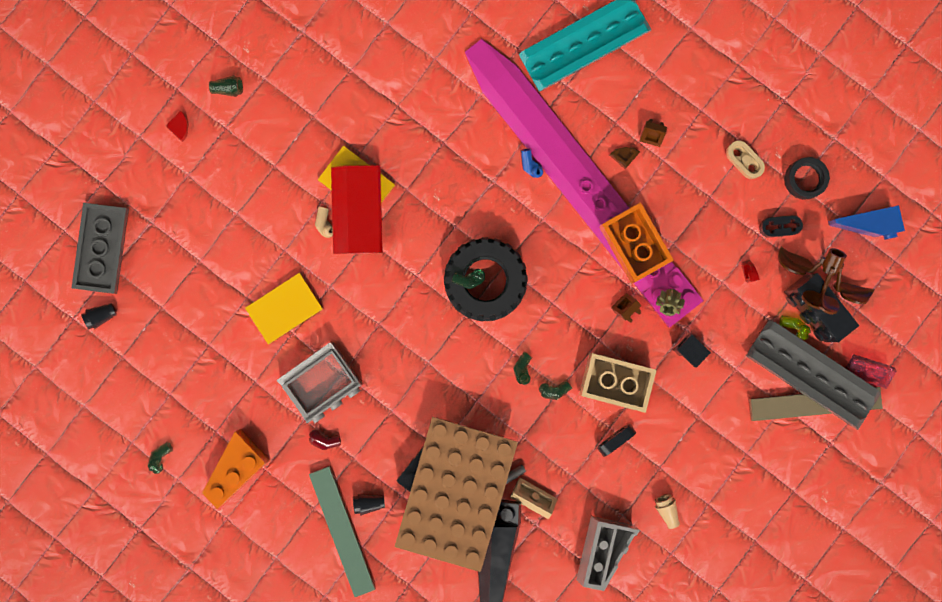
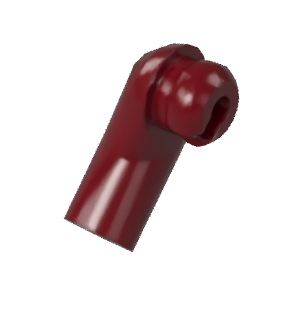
M313 430L309 434L311 445L321 450L341 445L339 435L325 438L319 430Z

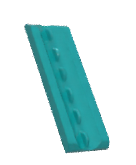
M615 0L523 50L519 57L538 91L541 92L645 35L652 29L635 0Z

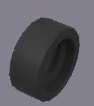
M805 157L789 166L784 180L785 186L791 195L795 198L806 200L822 194L828 187L830 176L829 170L822 161L813 157ZM802 166L812 167L819 176L817 187L811 191L801 190L795 182V173Z

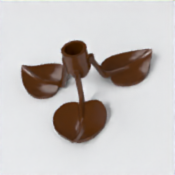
M782 246L779 249L778 259L786 270L795 274L805 275L807 272H815L822 265L823 272L828 274L821 293L807 290L802 294L803 301L812 308L832 315L838 312L840 308L838 301L832 297L825 296L830 279L836 273L837 281L833 287L837 292H840L841 297L845 300L863 305L869 301L875 289L841 282L843 263L847 255L839 249H829L826 258L821 257L815 266L808 259L790 253Z

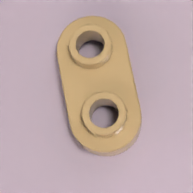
M735 141L728 146L726 150L728 160L746 178L756 179L763 174L765 169L764 162L745 142ZM735 149L739 150L740 156L734 155ZM749 165L754 166V172L749 171Z

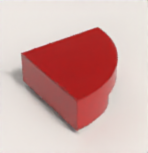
M179 111L166 127L183 142L188 134V121L184 113Z
M750 260L742 262L741 265L746 282L750 283L760 280L754 264Z

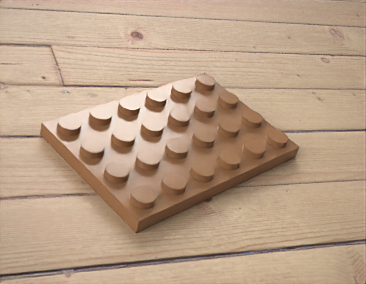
M432 417L394 547L481 572L518 441Z

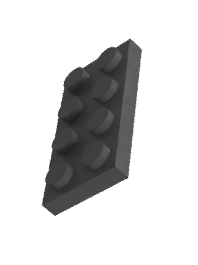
M83 203L72 289L117 294L129 209Z

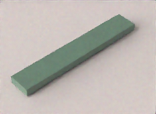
M328 466L310 473L309 477L354 597L375 590L376 587L331 467Z

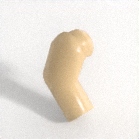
M318 207L315 227L322 236L330 238L333 236V228L327 221L329 209Z

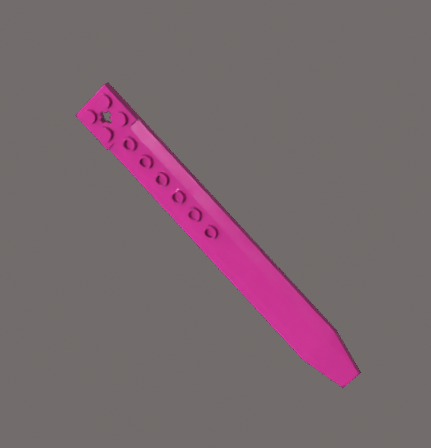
M479 40L465 51V55L482 93L527 149H531L534 159L542 166L549 178L621 267L599 226L630 208L519 68L484 40ZM673 262L633 283L668 328L704 301ZM675 289L682 293L680 299H684L685 303L684 307L681 308L680 314L676 313L673 316H667L660 312L661 306H657L656 301L662 290Z

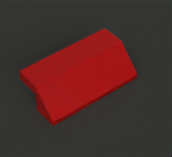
M381 166L331 167L333 254L383 253Z

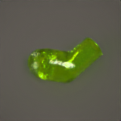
M781 316L780 326L798 330L796 334L798 338L808 339V334L811 333L810 327L798 318Z

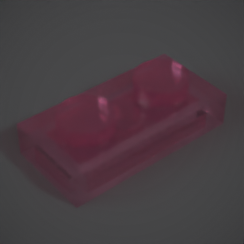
M853 354L846 366L847 370L865 382L887 389L896 374V369L893 366Z

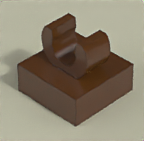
M649 119L646 121L641 133L640 142L660 147L666 135L667 127L664 126L663 122H660L659 125L652 123L653 119Z
M627 293L611 307L618 316L629 322L633 321L630 316L634 312L639 315L641 314L639 309L641 307L640 303Z

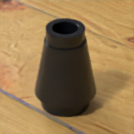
M112 303L86 309V312L81 314L88 329H96L117 315Z
M358 494V496L353 497L354 514H360L361 516L385 508L384 495Z

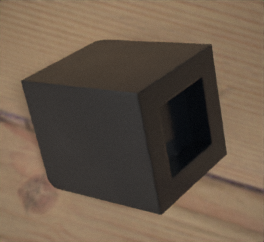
M688 334L673 349L693 367H698L711 353L692 334Z

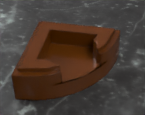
M623 147L614 150L609 156L626 169L640 151L635 148Z

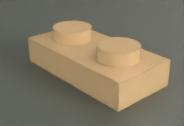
M519 478L510 496L513 500L522 502V505L547 519L552 515L558 500L522 478Z

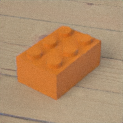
M641 202L599 226L631 284L674 261Z

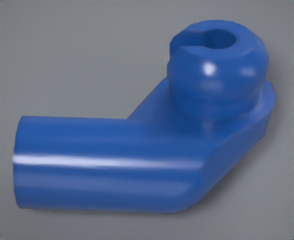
M522 149L523 170L534 178L541 177L544 172L543 168L532 159L531 149Z

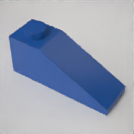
M899 205L828 221L829 226L875 238L883 236L884 240L898 237V232L905 231Z

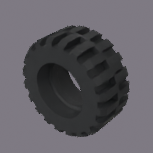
M482 237L481 239H473L466 244H462L451 255L445 268L444 285L451 304L464 316L482 322L495 321L510 314L521 303L527 289L528 275L526 274V266L520 258V254L512 249L511 245L505 244L496 238L488 239V237ZM479 260H492L503 268L506 275V285L498 297L484 301L473 297L468 292L465 285V275L473 263Z

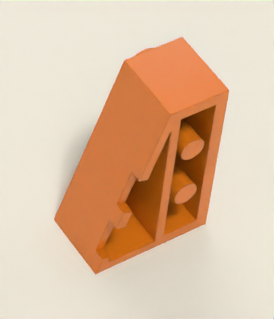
M241 429L235 431L202 494L216 509L220 508L258 473L270 459Z

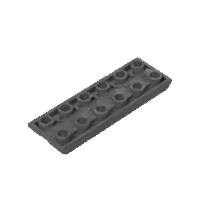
M768 320L745 355L856 430H859L869 411L881 395L878 389L771 320Z

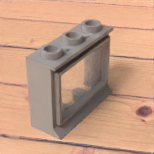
M334 342L328 343L276 380L306 420V423L313 421L314 424L325 417L323 412L329 408L333 411L341 406L343 398L347 395L352 398L361 391L359 387L363 385Z

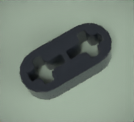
M797 216L771 217L761 222L759 230L766 238L792 236L801 232L803 223ZM791 220L793 224H796V228L793 231L791 228H784V225L789 224ZM770 222L772 226L778 225L779 229L772 230L770 233V230H766L765 226L769 225Z
M629 423L603 441L597 449L605 457L636 434V431Z

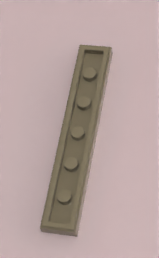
M804 394L749 399L751 421L832 414ZM881 395L871 410L883 409Z

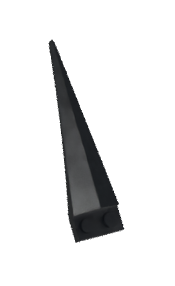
M501 499L481 572H478L480 602H503L521 524L522 502Z

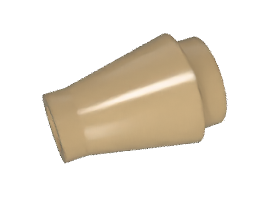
M671 494L658 497L655 500V508L667 524L668 529L678 527L680 522L676 499L672 498Z

